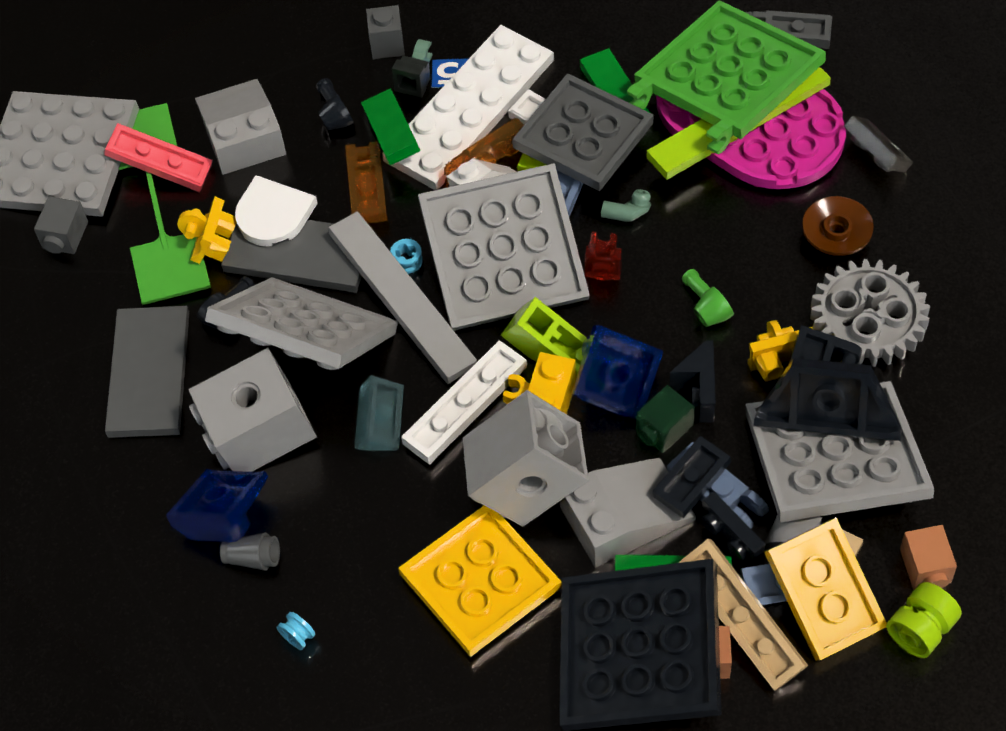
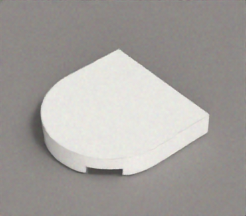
M255 175L237 204L235 211L236 222L244 238L249 242L259 246H273L272 243L281 242L287 238L291 240L298 235L316 207L317 199L314 195Z

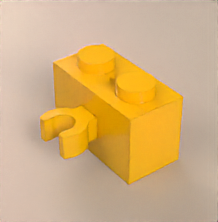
M540 352L530 383L526 382L520 375H509L508 385L519 390L514 393L504 391L503 402L509 404L528 390L567 414L576 385V359Z

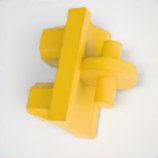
M215 196L209 213L205 215L199 209L187 210L180 214L177 222L178 229L187 239L197 237L190 258L191 261L200 264L206 255L222 262L231 243L228 239L233 233L237 222L235 216L222 211L225 200Z
M777 320L767 322V333L757 335V342L749 343L750 359H748L747 363L750 370H758L765 382L778 379L783 374L784 368L782 363L790 361L799 330L794 331L792 326L781 329Z

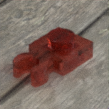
M597 232L591 233L589 246H586L585 277L603 281L609 279L620 280L622 249L616 248V234L611 233L610 240L602 241L597 238Z

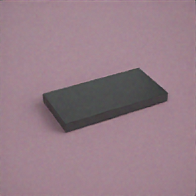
M307 220L301 231L293 239L288 240L287 238L281 242L272 243L273 246L269 247L255 245L246 240L236 223L230 239L229 250L221 264L223 272L265 279L273 277L290 283L357 293L362 275L329 235V226L333 225V223Z
M187 306L117 309L105 433L108 438L180 435L189 325V310Z

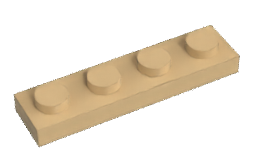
M707 539L678 563L713 559L717 564L719 619L725 626H730L732 636L773 690H778L804 670L808 664L712 539Z

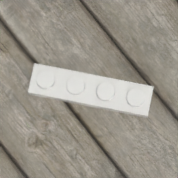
M499 340L401 436L402 444L430 465L509 386V375H520L527 368V360Z

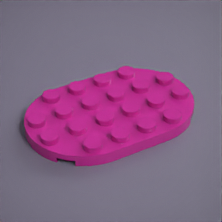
M822 89L750 131L742 139L738 138L731 142L721 154L712 153L706 159L736 178L755 187L790 189L810 184L826 175L838 162L843 152L846 138L843 112L837 101L825 89ZM659 96L656 98L659 117L665 128L672 135L701 119Z

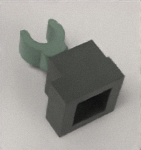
M418 39L412 57L402 56L401 60L397 59L392 67L394 91L420 98L423 97L430 80L429 62L432 58V53L428 52L431 46L430 41Z

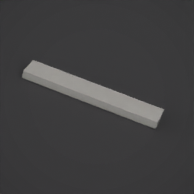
M358 211L329 226V235L447 384L463 376L478 362Z

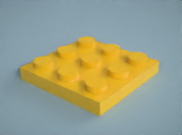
M485 505L398 568L401 577L470 657L562 588L561 580L504 517Z

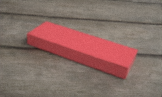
M117 123L104 153L107 157L197 192L201 191L213 162L209 158Z

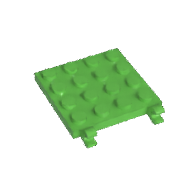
M719 0L634 74L635 83L627 90V94L634 99L629 103L644 110L652 94H655L713 124L706 133L707 137L713 139L707 145V149L716 154H721L726 149L732 136L742 139L826 61V51Z

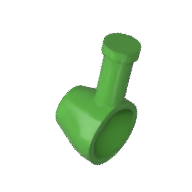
M690 269L684 273L682 282L700 297L693 311L705 327L722 323L734 316V312L725 297L715 287L710 288L699 277V273L695 269Z

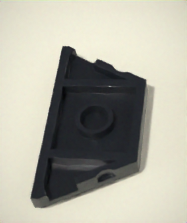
M793 358L757 410L754 418V426L901 441L902 427L871 365Z

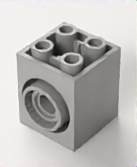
M269 348L188 389L194 401L193 404L189 405V408L196 422L199 425L202 424L206 432L202 435L210 452L216 455L223 469L225 470L230 467L238 479L317 437L288 378Z
M528 390L463 437L468 496L522 527L589 481L580 422Z

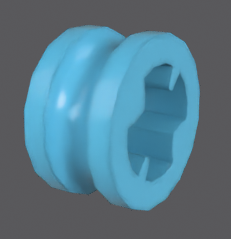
M405 238L393 244L390 252L408 274L419 270L422 266L423 258L421 247L417 241ZM403 253H407L409 256H412V258L406 260V258L401 255Z
M289 612L286 616L287 622H280L276 628L291 645L299 650H303L306 646L305 640L307 638L312 639L316 635L315 631L299 615Z

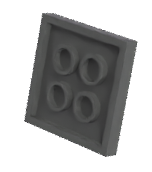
M567 73L512 139V145L514 149L546 165L555 163L556 170L600 191L652 126L654 115Z

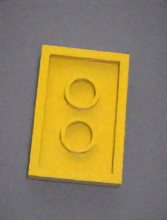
M837 518L818 525L764 552L815 661L822 660L886 628L887 622Z

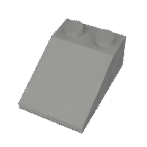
M258 79L195 98L222 175L286 155L279 124Z
M660 458L591 471L588 473L589 481L560 501L562 512L595 568L615 559V555H624L696 520V515L692 509L683 519L654 498L653 490L669 473Z

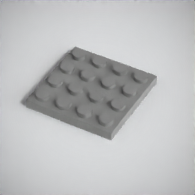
M13 91L0 124V208L42 211L48 196L80 201L86 215L103 217L121 164L120 161L105 156V148L117 123L133 129L139 111L136 100Z
M555 163L418 194L449 324L453 331L514 317L516 312L534 297L538 298L549 308L589 299L590 294Z
M273 277L209 306L205 318L206 322L217 325L218 330L224 333H239L248 336L251 342L255 344L279 347L284 349L283 352L288 356L296 358L307 357L317 361L318 366L329 370L343 367L396 334L398 325L397 320Z
M891 381L881 382L880 385L902 427L901 441L754 426L755 414L763 401L746 404V417L780 523L933 498V483Z

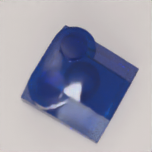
M595 325L592 328L591 334L583 342V358L572 394L584 402L617 415L641 420L663 351L603 326Z
M206 469L166 514L171 527L191 540L225 541L228 543L238 541L245 535L250 526L246 512L268 478L266 471L243 472Z

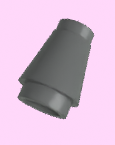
M264 532L230 541H223L220 547V557L224 564L230 563L232 565L266 571L269 567L277 566L280 557V545L276 536H269L268 533Z

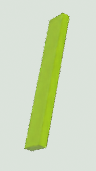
M819 67L752 130L829 86L831 77ZM700 119L648 149L647 159L666 180L670 179L714 153L707 149V145L713 139L706 136L707 131L713 124ZM732 136L728 144L737 140L738 138Z

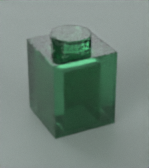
M666 385L637 412L636 431L639 438L646 445H654L664 453L693 426L695 407Z

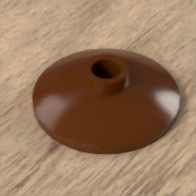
M830 196L814 202L806 210L802 228L807 241L817 250L829 255L845 256L860 251L869 243L873 234L874 224L869 211L859 202L847 197Z

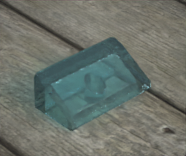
M372 375L361 385L355 449L397 451L399 449L404 385Z

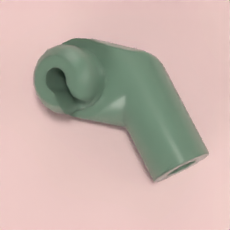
M638 189L633 192L632 200L625 204L604 201L601 218L632 222L649 211L651 195L646 190Z

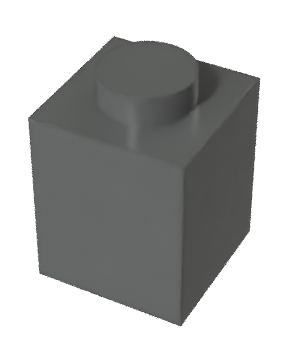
M399 5L366 9L372 58L381 59L405 56Z
M48 196L34 231L42 249L52 253L64 252L75 254L88 219L80 201Z

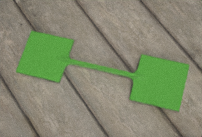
M167 103L139 109L133 126L134 130L177 146ZM121 162L119 170L133 166ZM146 172L159 229V237L154 242L130 248L142 305L211 288L204 257L200 264L190 260L197 237L187 239L184 234L169 236L165 233L151 173Z

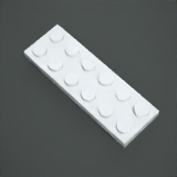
M500 25L408 124L421 151L391 166L426 186L438 190L446 182V176L463 163L516 101L554 61V52ZM382 152L383 161L389 164L384 152Z

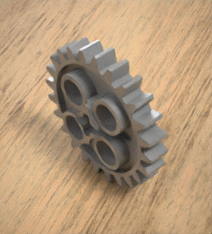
M864 259L862 267L857 268L853 261H849L847 271L840 266H836L834 276L826 273L823 284L818 283L816 286L815 295L812 296L810 319L814 320L813 329L859 345L862 348V355L857 364H861L864 358H869L871 365L876 367L878 358L882 357L890 365L893 354L903 360L906 350L914 352L917 342L923 341L930 319L928 317L930 305L925 304L927 294L925 292H918L920 284L918 281L907 283L909 272L902 273L899 276L895 274L897 265H892L888 270H885L881 260L877 262L875 267H870L868 260ZM891 316H896V317H899L900 319H895V318H892ZM860 332L870 333V335H865Z

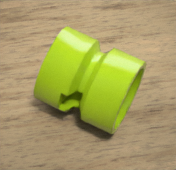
M922 582L907 598V606H901L887 622L886 628L892 639L905 651L919 658H927L941 642L942 634L948 633L961 618L962 611L956 600L948 592L933 583Z

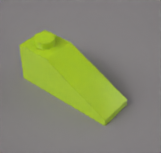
M536 297L516 312L501 334L504 339L536 362L540 352L576 359V382L598 393L603 390L619 365L617 361Z

